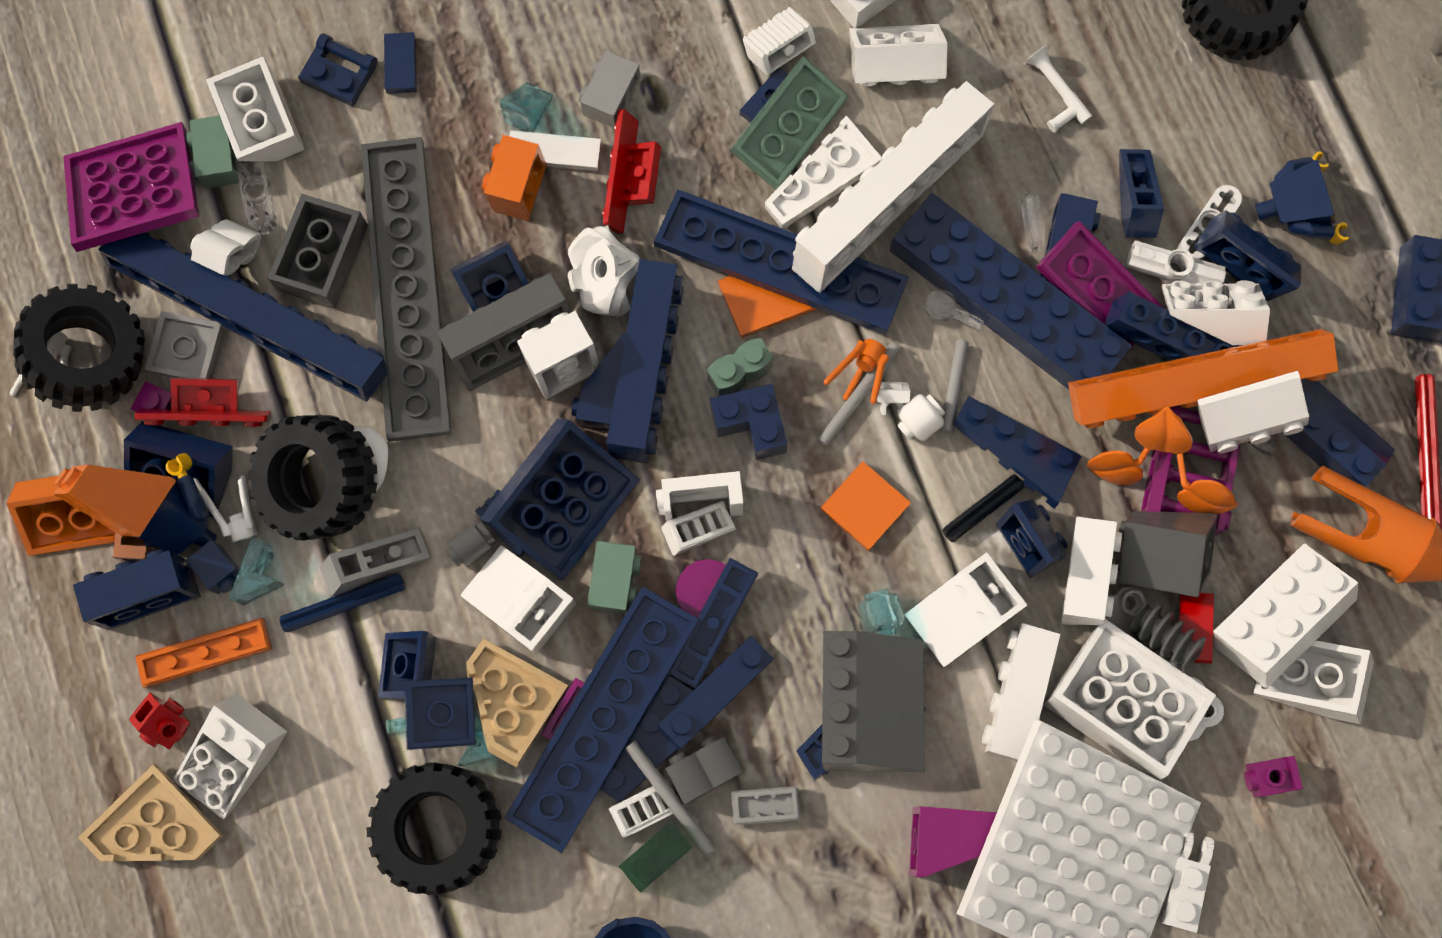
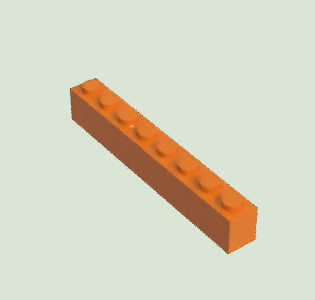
M1317 329L1068 382L1074 420L1082 426L1085 425L1086 428H1096L1105 424L1104 421L1111 419L1129 421L1135 419L1136 414L1144 412L1156 415L1166 406L1195 407L1198 406V399L1295 371L1299 372L1300 379L1306 378L1308 381L1326 379L1327 374L1338 372L1334 333Z

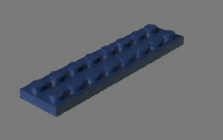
M679 189L654 240V247L884 335L888 332L909 279L906 275L857 257L819 293L792 270L793 252L796 248L795 239L798 234Z
M642 586L504 819L563 853L699 619Z

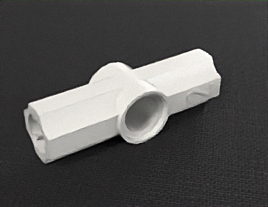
M1136 240L1131 246L1126 261V268L1158 277L1165 284H1171L1174 281H1186L1190 284L1219 281L1223 284L1226 275L1224 266L1193 258L1184 249L1170 251ZM1170 263L1177 264L1181 272L1174 271Z

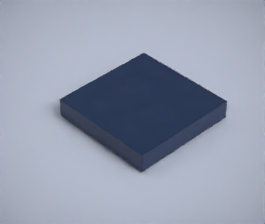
M473 677L404 682L407 750L476 745Z

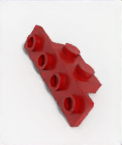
M625 109L618 110L617 121L614 126L615 138L613 150L610 154L611 166L606 183V202L602 212L603 224L605 226L608 225L609 229L616 234L624 233L627 206L654 204L661 146L656 141L636 143L639 122Z
M172 378L171 409L142 408L135 412V419L144 420L145 425H162L164 420H177V425L181 426L197 425V421H210L211 426H229L230 421H243V426L259 427L263 426V422H267L271 418V411L239 410L238 379Z

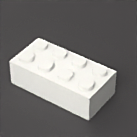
M1304 543L1213 631L1215 648L1267 689L1357 601L1358 582Z

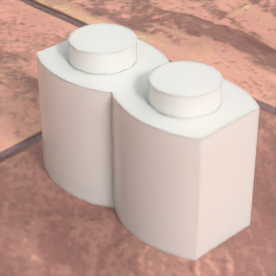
M225 219L214 224L210 230L197 234L193 238L190 246L192 251L191 260L224 276H228L234 273L241 264H248L257 256L261 235L231 220Z

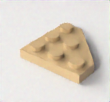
M483 638L466 662L465 670L468 678L473 677L474 702L488 752L518 768L567 692L568 685Z
M153 764L78 838L100 862L200 860L224 835L158 765Z

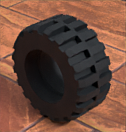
M1182 0V8L1185 9L1182 15L1184 22L1191 24L1189 28L1191 35L1194 38L1198 36L1201 39L1199 44L1205 49L1208 47L1214 49V54L1223 57L1224 54L1230 55L1231 60H1241L1243 56H1246L1247 60L1258 59L1260 54L1266 56L1274 52L1276 47L1281 46L1286 41L1303 16L1308 0H1265L1268 13L1261 15L1241 13L1232 8L1225 0Z
M77 283L67 284V288L64 290H60L58 286L47 290L46 297L38 294L31 299V307L25 306L20 313V320L16 322L14 328V365L17 374L22 375L24 386L30 390L34 388L35 397L42 402L48 398L52 400V407L62 410L63 405L72 406L73 412H82V407L90 406L91 411L102 409L103 402L106 401L109 405H112L119 401L120 393L126 395L132 389L133 381H136L140 374L145 350L144 331L140 329L141 322L137 314L132 313L129 315L130 306L124 300L117 302L115 300L116 294L105 290L104 293L98 292L97 286L87 284V289L78 288ZM84 328L96 332L107 341L111 347V356L105 362L95 367L73 368L57 361L49 353L47 342L53 335L62 330Z
M332 415L287 417L281 419L277 424H272L266 429V435L260 436L255 444L257 451L252 452L249 463H252V468L248 470L247 480H251L252 489H249L250 497L255 499L257 503L254 507L260 516L266 517L264 522L271 529H278L277 532L286 538L293 537L295 540L301 541L314 540L344 534L352 530L354 525H359L365 518L363 512L370 511L374 501L371 499V495L376 493L377 483L374 482V474H378L377 465L372 463L371 457H374L371 447H366L364 444L366 438L360 431H354L355 428L351 423L346 420H340ZM310 449L320 458L326 476L325 490L317 505L305 494L300 477L303 459Z
M433 762L406 768V772L401 775L396 774L389 780L390 784L386 789L381 788L376 795V798L379 799L376 806L371 807L368 817H372L371 827H366L367 837H371L372 846L368 848L371 857H376L379 862L376 867L382 874H387L391 878V883L397 887H404L408 889V892L415 894L438 895L469 885L488 868L487 864L491 859H494L498 849H495L497 841L501 840L502 830H499V820L502 819L500 810L496 808V799L493 793L488 791L485 783L479 777L457 766ZM431 796H443L455 802L462 810L466 822V833L462 845L453 855L440 861H429L417 856L410 849L405 834L406 820L411 809L422 799Z

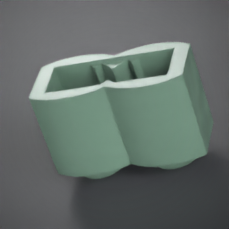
M761 338L749 340L743 343L734 354L724 355L716 359L707 369V381L717 396L739 392L745 383L755 382L768 374L772 368L773 356Z

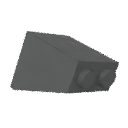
M1132 511L1127 520L1121 522L1119 528L1123 541L1122 551L1117 553L1115 562L1118 565V571H1120L1119 582L1199 597L1211 573L1218 514Z

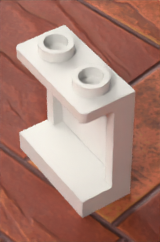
M740 471L661 479L662 489L656 490L659 515H665L666 522L673 519L672 505L719 499H728L730 517L743 516Z

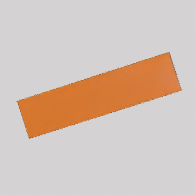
M259 618L135 656L142 687L149 688L273 649L266 621L264 618Z

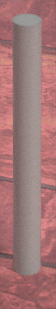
M890 342L886 348V355L889 356V360L885 365L884 371L901 350L894 342ZM873 369L872 372H868L819 436L817 441L821 445L828 447L871 390L877 369Z
M635 740L625 747V750L706 856L716 848L639 744Z

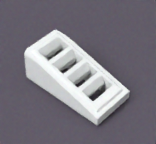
M724 501L669 520L661 527L673 556L736 530ZM713 512L716 513L722 528L720 529L716 528L711 516ZM703 517L706 526L709 530V533L707 534L705 533L703 526L699 520V518ZM691 522L697 536L696 538L692 537L687 523ZM677 528H679L685 542H682Z
M669 778L666 779V782L669 784V786L672 788V790H673V791L675 792V794L677 795V793H676V791H675V789H674V787H673V785H672L670 779H669ZM653 786L609 808L623 839L673 814L670 808H665L658 792ZM650 795H652L660 812L656 815L653 814L646 800ZM640 802L648 819L641 821L634 806L635 803ZM625 808H628L635 823V826L631 828L621 811Z

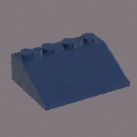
M557 418L480 517V520L563 581L640 479L570 420ZM515 526L532 542L530 546L512 532ZM527 528L537 529L540 532V536L536 538Z

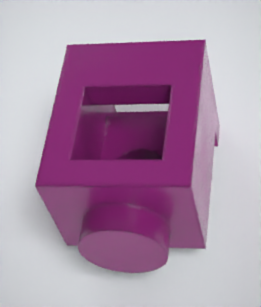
M1295 756L1245 764L1247 771L1244 773V780L1247 789L1250 792L1252 791L1253 797H1263L1303 789ZM1271 771H1274L1276 783H1273L1269 778Z

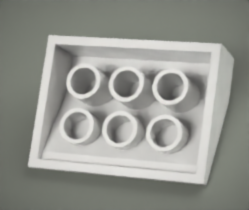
M1105 619L1103 625L1096 627L1043 705L1132 768L1159 781L1169 775L1216 695Z

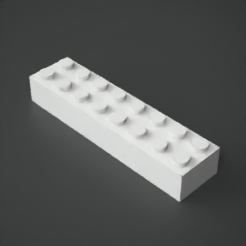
M967 81L958 89L952 88L938 108L932 107L925 114L922 123L917 128L912 126L902 137V142L896 148L891 146L885 151L881 157V162L877 166H869L861 175L860 182L854 187L848 186L841 193L839 201L832 208L827 206L823 209L817 218V222L811 228L806 226L799 232L795 239L796 248L793 252L792 270L817 292L820 293L983 137L994 103Z

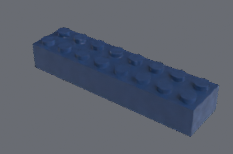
M933 193L928 196L893 237L890 247L891 253L1068 390V382L1110 374L1132 347L1130 343Z

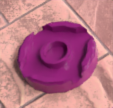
M706 559L696 561L687 566L679 576L676 585L677 603L680 608L698 618L726 565L720 561Z

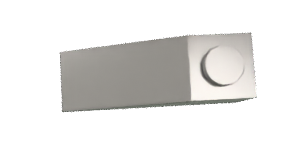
M418 528L329 554L320 569L331 597L426 561L430 558V555Z

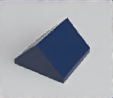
M428 631L385 633L378 698L405 700V681L432 680L436 643L434 635Z

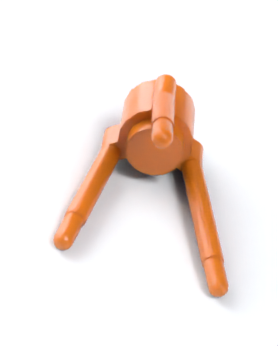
M866 339L864 342L859 340L854 350L824 380V384L829 385L856 358V365L859 368L849 384L843 399L847 400L864 372H872L873 369H877L870 402L875 404L884 368L889 360V356L886 355V348L880 342L873 339Z

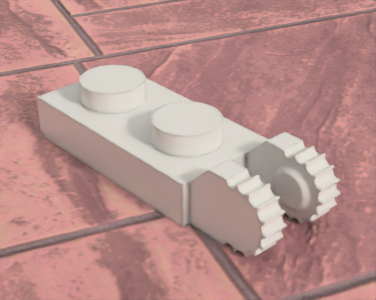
M1186 832L1181 856L1177 859L1174 876L1166 894L1161 923L1197 933L1211 868L1209 863L1213 855L1214 839L1204 837L1200 847L1198 862L1188 860L1192 851L1194 836L1193 833Z

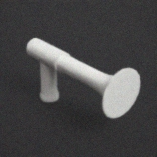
M1047 44L1030 56L1024 65L1030 64L1040 69L1068 106L1065 111L1047 122L1049 129L1055 133L1074 117L1083 124L1092 117V114L1050 62L1048 56L1050 44Z

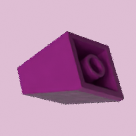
M923 806L913 807L909 875L926 877L979 857L997 813Z

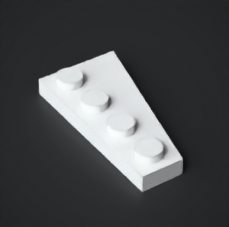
M846 115L839 123V127L832 134L829 133L821 142V146L812 156L809 155L801 163L802 166L794 175H790L764 202L765 209L780 228L785 229L848 186L860 180L861 175L869 166L875 167L881 162V156Z

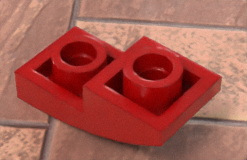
M1200 593L1199 597L1180 594L1179 621H1185L1182 632L1185 633L1194 628L1195 633L1192 640L1197 641L1203 636L1206 638L1203 651L1194 663L1212 664L1213 593Z

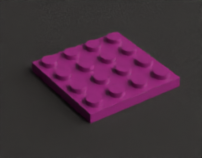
M182 122L63 156L71 245L76 252L199 217L191 156L187 142V130Z

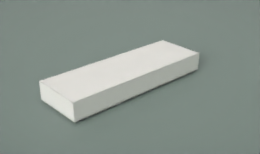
M510 130V137L539 144L547 164L546 167L588 171L599 170L601 139Z

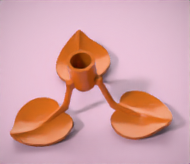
M1168 406L1136 427L1135 438L1145 447L1137 459L1133 460V457L1125 451L1116 450L1101 453L1090 459L1087 463V468L1101 479L1117 485H1131L1142 479L1143 470L1139 465L1144 462L1150 450L1177 454L1181 485L1184 490L1179 491L1177 494L1180 504L1196 513L1214 514L1225 513L1238 506L1233 493L1219 482L1197 480L1190 484L1187 481L1183 453L1191 449L1193 439L1182 419Z

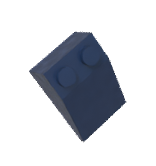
M506 241L450 269L472 312L480 307L491 304L507 293L514 292L529 284L511 247Z
M1034 499L1013 504L995 524L1030 579L1069 555L1066 551L1068 546L1065 539L1059 532L1055 533L1048 523L1050 517L1041 504L1037 506Z

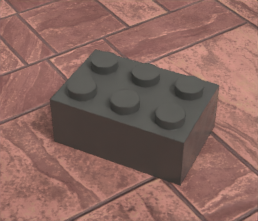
M301 194L267 279L277 291L335 309L368 227L361 212Z

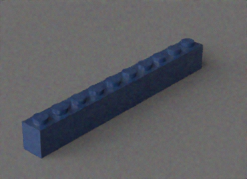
M147 232L101 245L98 249L107 266L194 312L221 324V326L366 402H368L388 374L384 357L377 350L371 347L365 349L346 334L338 335L331 331L322 321L315 320L313 322L304 317L302 312L295 307L289 306L287 308L279 304L268 293L263 292L260 294L252 290L243 280L237 279L235 281L192 261L191 253L185 252L183 254L175 250L169 242L163 239L158 241L150 237Z

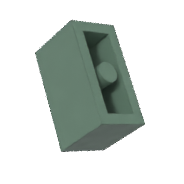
M220 115L189 120L191 132H187V142L190 150L193 151L194 160H191V167L194 179H198L205 189L241 183L239 161L235 156Z
M597 541L587 602L589 609L621 614L627 613L629 606L632 605L637 596V587H632L634 574L640 575L642 556L637 555L636 546Z

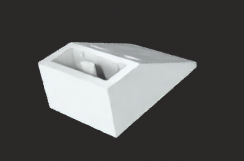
M1247 280L1238 281L1236 284H1222L1219 281H1206L1203 284L1174 281L1171 284H1162V291L1171 316L1231 345H1247L1267 340L1270 308L1259 284Z
M500 545L460 595L535 655H537L577 604L570 595L502 545Z
M986 552L904 614V616L941 665L945 667L1025 608L1027 604Z
M235 693L213 706L176 773L173 782L224 820L272 759L287 731Z

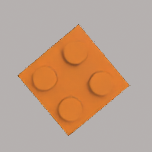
M502 135L500 144L496 143L493 148L491 161L494 163L491 172H487L483 178L482 191H484L494 212L529 221L547 164L539 144Z

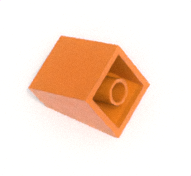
M95 465L72 466L70 470L65 468L60 473L54 484L58 486L54 495L121 536L140 537L176 480L170 476Z

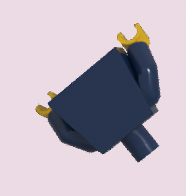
M1321 151L1315 153L1312 158L1305 157L1288 161L1274 176V181L1269 183L1273 199L1257 203L1255 207L1260 222L1278 216L1284 231L1288 230L1291 234L1307 238L1329 240L1332 244L1339 245L1349 239L1348 236L1343 237L1339 233V231L1348 228V224L1341 222L1336 226L1331 225L1335 223V214L1322 175L1329 167V163L1323 165L1318 162L1324 156Z
M186 453L176 456V459L174 458L167 462L166 471L173 476H177L178 480H176L140 537H137L148 547L167 549V551L169 550L175 554H181L192 543L202 548L210 540L216 541L217 534L206 528L210 511L192 475H188L186 472L192 466V460Z

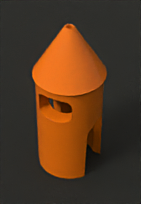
M1325 466L1318 469L1311 479L1365 509L1367 514L1366 527L1357 536H1350L1310 516L1293 512L1291 515V527L1362 563L1372 562L1382 567L1389 577L1395 579L1396 583L1442 581V530L1434 518L1429 519Z

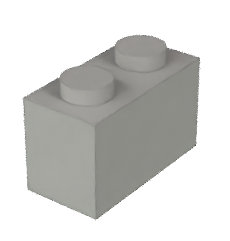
M606 51L602 60L598 59L595 62L591 73L592 79L588 86H583L578 101L581 104L584 116L614 128L618 110L626 109L641 79L639 64Z

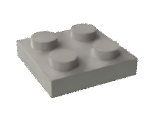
M161 311L144 370L149 374L170 378H211L225 327L212 320Z

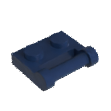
M322 33L318 37L316 47L299 74L298 79L302 84L354 107L372 76L378 59L373 55H363L333 41L331 36ZM330 52L360 66L358 73L325 59L327 54Z

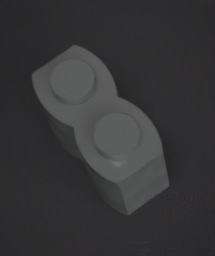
M713 735L698 743L700 750L688 755L685 750L669 759L671 765L665 769L684 805L743 774L725 737L718 740L716 735Z

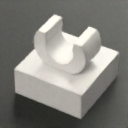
M881 382L877 401L880 402L879 407L882 415H886V407L891 403H895L898 406L897 412L904 406L903 403H910L911 391L908 383Z

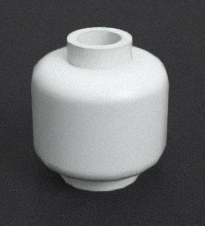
M917 394L910 400V403H906L899 409L898 415L902 422L898 424V427L909 439L915 436L918 440L925 441L944 425V418L942 416L946 412L930 394L926 397L922 394Z

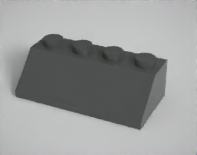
M548 273L541 278L534 279L514 292L505 294L502 298L491 304L478 308L464 318L449 323L446 327L437 331V334L470 392L526 362L517 343L526 331L536 327L541 329L550 324L555 316L564 312L570 314L571 311L552 275Z

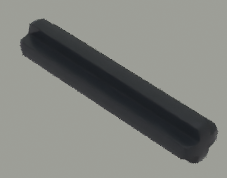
M1016 474L1011 475L947 524L942 530L945 537L950 542H955L1024 488L1022 480Z

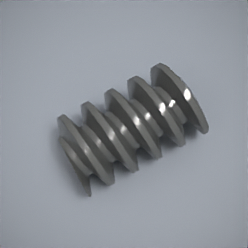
M1159 604L1153 609L1150 605H1147L1134 618L1129 632L1131 634L1139 633V639L1142 642L1150 640L1149 646L1152 650L1156 651L1161 648L1160 656L1163 659L1172 656L1171 665L1173 667H1179L1183 664L1181 671L1184 673L1203 651L1206 638L1203 636L1197 641L1192 640L1195 633L1194 628L1183 633L1182 629L1185 621L1180 620L1173 625L1171 623L1174 616L1173 612H1169L1163 617L1160 615L1164 605Z

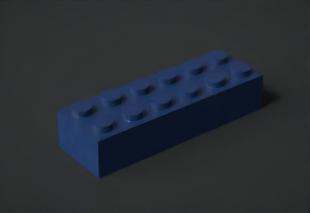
M639 259L606 442L610 455L615 459L648 464L650 455L656 454L658 436H656L657 429H655V424H661L663 415L660 394H666L669 378L665 364H671L674 346H672L673 336L671 334L676 335L679 316H677L678 306L676 304H682L684 287L682 286L683 276H678L677 264Z

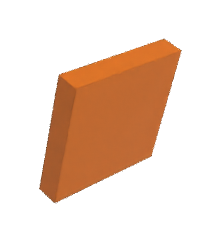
M862 461L821 506L820 510L863 548L869 551L909 507L911 502Z

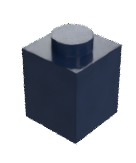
M210 540L185 560L206 588L216 594L232 590L239 582L237 579L244 575L222 545L213 540Z

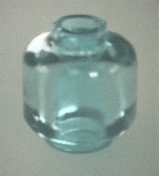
M888 588L864 594V600L858 604L863 629L867 633L897 634L895 627L902 625L905 621L899 596L896 593H889Z

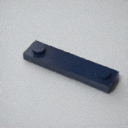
M729 558L697 618L699 619L698 623L668 674L694 688L698 687L759 574L758 572Z
M750 636L657 725L658 729L681 750L750 684L774 658Z

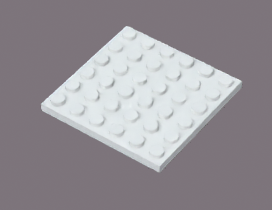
M1034 720L957 914L1008 938H1150L1174 876L1177 859L1181 856L1186 832L1190 833L1201 802L1042 721Z

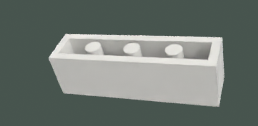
M1024 623L1017 626L1016 630L1011 629L1006 648L1011 649L1008 662H1002L998 675V680L1003 681L1000 694L994 693L990 706V712L994 713L992 725H986L982 737V744L986 745L984 753L1018 762L1033 722L1040 718L1061 634Z

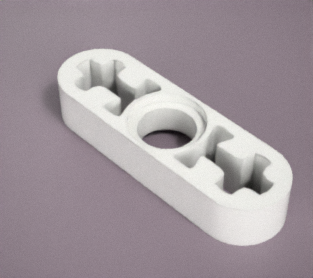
M1231 185L1219 187L1180 241L1177 249L1188 251L1196 238H1200L1205 230L1201 224L1202 219L1213 218L1222 213L1216 209L1225 196H1228L1230 200L1222 212L1227 210L1228 212L1235 213L1242 201L1239 190ZM1198 250L1193 254L1190 253L1193 258L1200 260L1205 256Z

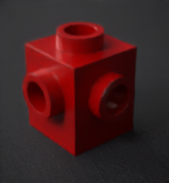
M149 692L129 718V721L141 733L139 737L152 747L160 744L169 750L175 742L180 741L184 737L187 727L191 723L183 714L185 708L171 698H168L165 702Z

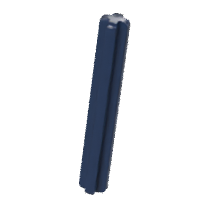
M395 574L290 612L279 618L280 625L284 632H291L406 589L404 579L401 574Z

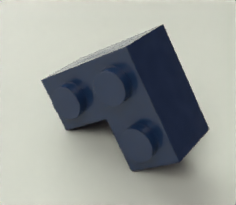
M772 384L710 398V409L717 437L748 431L756 460L787 452L788 444Z

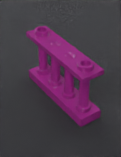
M1180 405L1169 407L1182 421L1201 425L1198 411L1181 408ZM1193 442L1191 449L1185 453L1221 461L1222 468L1219 479L1186 471L1187 481L1192 484L1197 480H1213L1223 484L1232 491L1241 444H1238V448L1231 452L1220 454L1218 450L1210 452L1206 444ZM1153 450L1140 511L1196 513L1185 508L1179 501L1168 499V495H1164L1166 483L1169 484L1171 481L1181 483L1179 469H1175L1174 465L1170 464L1172 453ZM1231 511L1218 514L1215 536L1222 533L1224 529H1228L1232 516Z

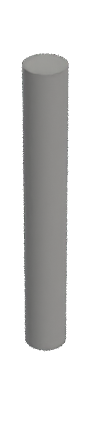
M964 340L956 341L944 405L946 413L942 416L944 418V425L940 428V431L944 433L953 432L969 342Z

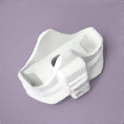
M608 225L604 227L598 226L593 229L585 228L573 240L568 249V256L573 266V269L568 272L571 291L580 292L581 306L585 310L601 315L621 317L630 311L626 290L631 279L637 274L640 257L622 245L612 235Z

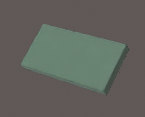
M803 56L729 151L774 190H777L849 96Z

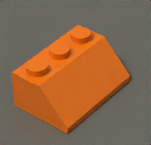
M58 476L15 483L6 504L28 556L115 542V531L54 495L58 486L54 485Z

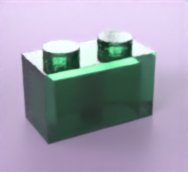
M670 821L620 864L619 868L641 893L688 853L693 846L675 824Z

